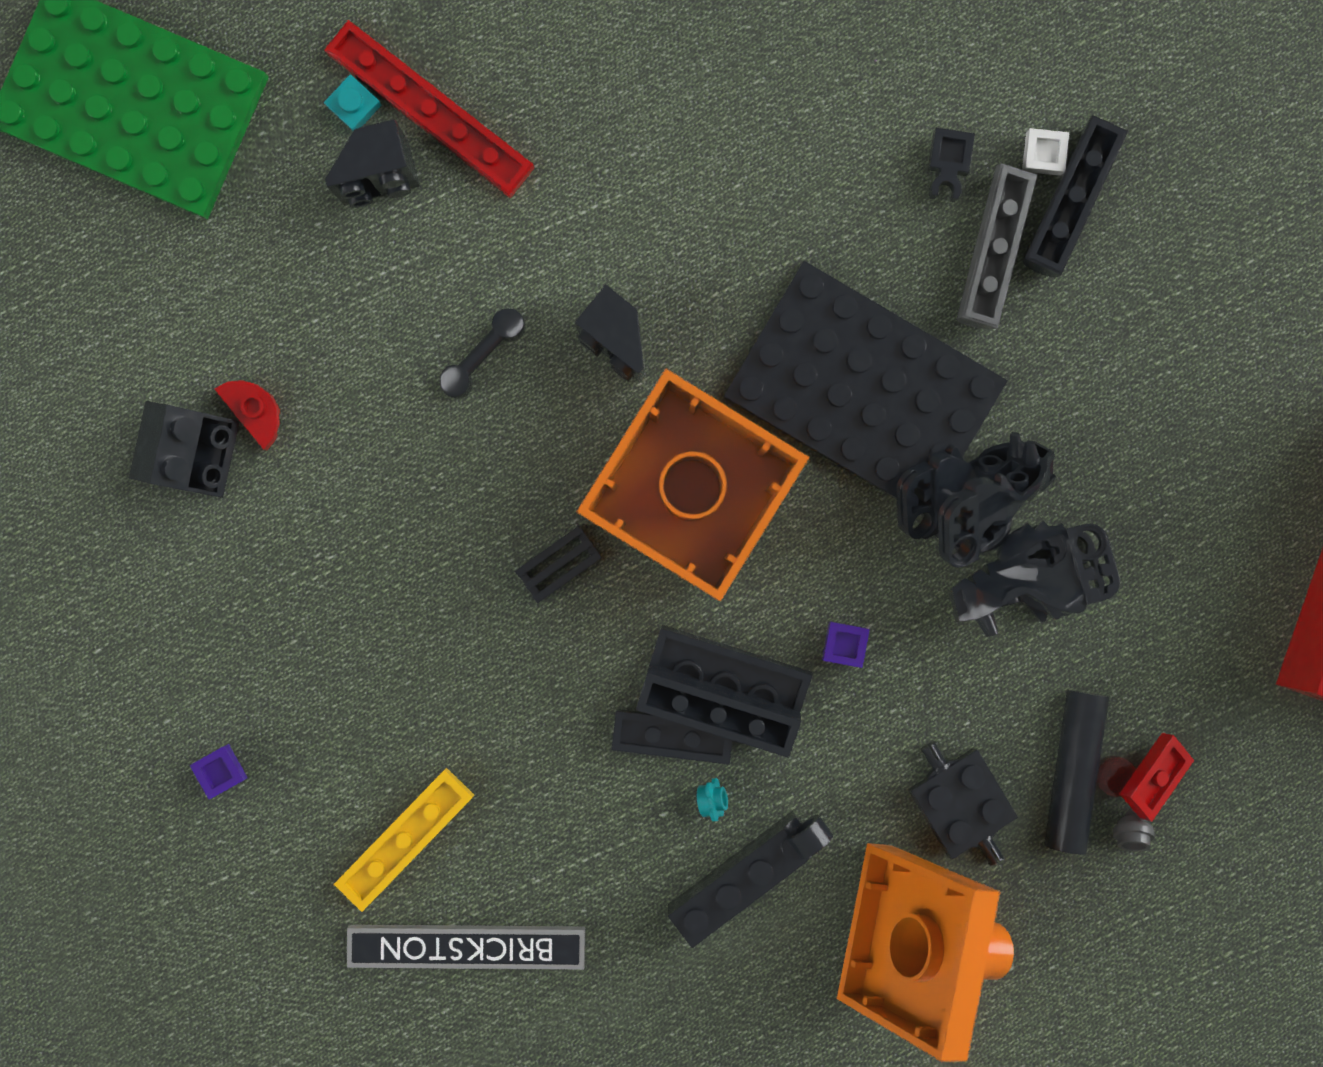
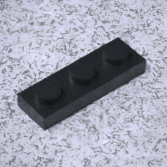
M617 709L611 750L730 765L733 740L644 712Z

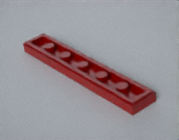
M350 20L344 24L324 49L330 58L509 198L515 194L534 170L533 163Z

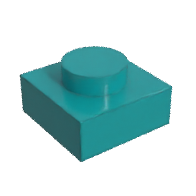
M351 74L324 102L326 107L352 131L362 127L382 106L380 101Z

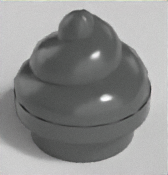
M1132 808L1126 812L1125 816L1118 820L1113 828V837L1117 840L1118 848L1126 851L1139 852L1149 850L1151 848V841L1155 838L1153 826L1146 822V820L1141 819Z

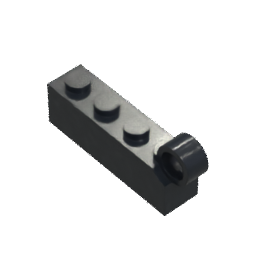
M791 811L668 904L669 919L690 947L694 948L808 862L814 854L823 849L832 840L834 834L819 815H814L801 822L796 814Z

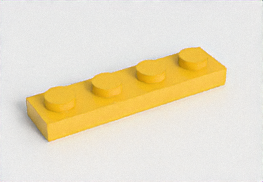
M446 768L333 885L363 912L474 797V794Z

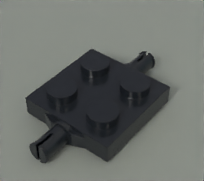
M935 741L928 743L927 746H923L920 750L925 755L932 770L929 771L922 781L909 788L908 791L946 855L953 860L968 849L979 846L990 866L997 864V860L1002 861L1004 856L992 838L1001 828L1017 819L1018 816L979 751L973 748L957 759L945 760Z

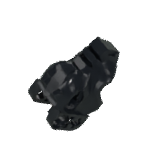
M1018 432L1010 433L1009 443H1002L987 448L977 458L968 463L964 461L957 447L952 444L948 445L945 451L939 450L928 463L924 461L909 468L899 478L896 489L899 529L913 539L923 538L926 540L935 535L939 538L940 557L953 567L961 568L979 560L980 555L997 549L1007 539L1011 529L1012 518L1026 500L1030 502L1039 490H1045L1055 481L1056 475L1053 474L1054 451L1036 441L1028 440L1023 442ZM924 513L921 523L916 528H913L915 519ZM955 548L957 552L952 555V551Z
M1042 521L1034 527L1027 523L1010 533L1003 544L998 547L997 560L984 565V571L979 569L971 574L968 579L960 580L948 590L956 622H966L975 619L986 637L999 634L993 611L1000 607L1021 602L1028 607L1040 622H1045L1047 615L1057 620L1061 616L1082 613L1088 604L1113 597L1118 592L1120 577L1109 538L1105 530L1100 526L1083 524L1065 529L1063 523L1056 526H1048L1045 521ZM1083 531L1092 532L1097 536L1099 540L1097 551L1091 537ZM1077 538H1080L1084 542L1086 548L1085 553L1079 550L1077 546ZM1037 551H1046L1048 559H1029L1028 556L1035 554ZM1104 556L1106 564H1099L1098 558ZM1089 561L1091 566L1084 569L1083 564ZM1108 576L1110 584L1105 586L1103 577ZM1089 581H1094L1095 588H1090Z

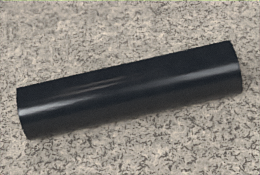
M1090 116L1023 259V264L1029 269L1048 277L1056 278L1062 275L1128 130L1097 116Z
M1067 689L1044 845L1050 849L1080 855L1087 853L1109 696Z

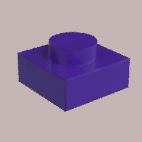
M829 621L822 660L863 668L870 629Z
M229 744L190 765L209 800L248 778Z

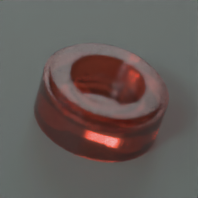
M1107 756L1100 760L1097 787L1110 796L1121 797L1119 793L1136 769L1131 762L1122 757Z

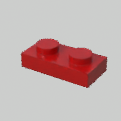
M1161 733L1119 794L1141 819L1152 822L1192 765L1194 759L1174 735Z

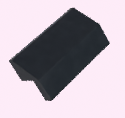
M662 625L636 710L789 758L801 724L800 712L813 675L812 671Z

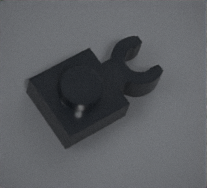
M935 128L927 170L938 172V177L930 185V199H935L938 196L939 186L946 185L951 189L950 202H955L959 198L962 186L957 175L967 176L970 171L975 133Z

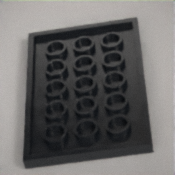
M803 261L723 398L897 500V483L901 475L909 468L924 461L928 463L939 450L945 451L950 444L958 448L963 458L1008 380L808 262Z

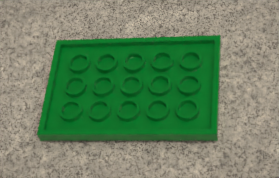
M39 0L0 91V132L208 220L269 76L264 71L97 0Z

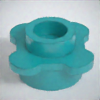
M712 778V782H707L706 785H699L697 788L699 812L702 817H710L713 822L718 821V817L724 816V811L728 808L727 792L723 786L720 787L718 778Z

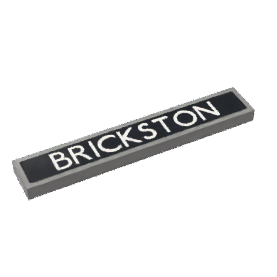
M349 925L347 928V968L584 970L585 926Z

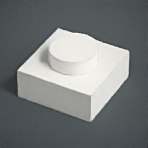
M1030 128L1026 132L1022 170L1031 173L1061 176L1066 169L1069 132Z

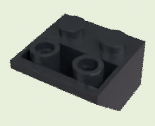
M395 119L354 129L325 178L326 185L344 206L349 205L351 208L370 205L373 203V198L388 195L389 198L403 197L410 194L412 188L420 187L409 141Z
M605 284L575 321L579 333L577 338L580 340L579 343L594 356L598 357L603 353L611 359L609 361L611 364L610 368L624 380L629 382L633 377L640 383L644 379L645 374L638 310Z
M145 401L129 479L223 498L240 421L168 404Z

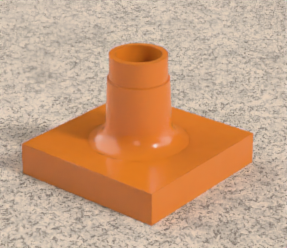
M867 843L837 999L939 1061H967L983 980L1003 978L1009 972L1014 957L1013 942L1010 934L1005 927L994 922L1000 892L895 846Z

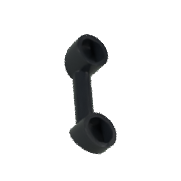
M506 308L496 312L492 319L493 328L459 365L447 366L442 371L439 383L442 391L447 396L454 399L467 396L473 385L471 374L503 340L512 342L522 337L525 332L526 323L518 311Z

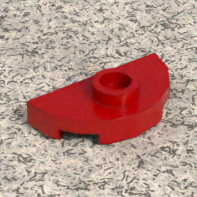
M244 380L228 381L214 388L262 449L267 451L276 441L280 425V408L274 397L262 386Z

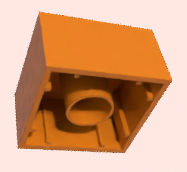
M665 369L577 510V513L721 601L810 457L673 372Z

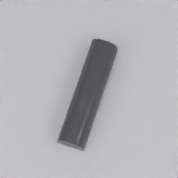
M1002 163L995 167L956 319L958 322L980 329L998 328L1037 178L1036 174Z

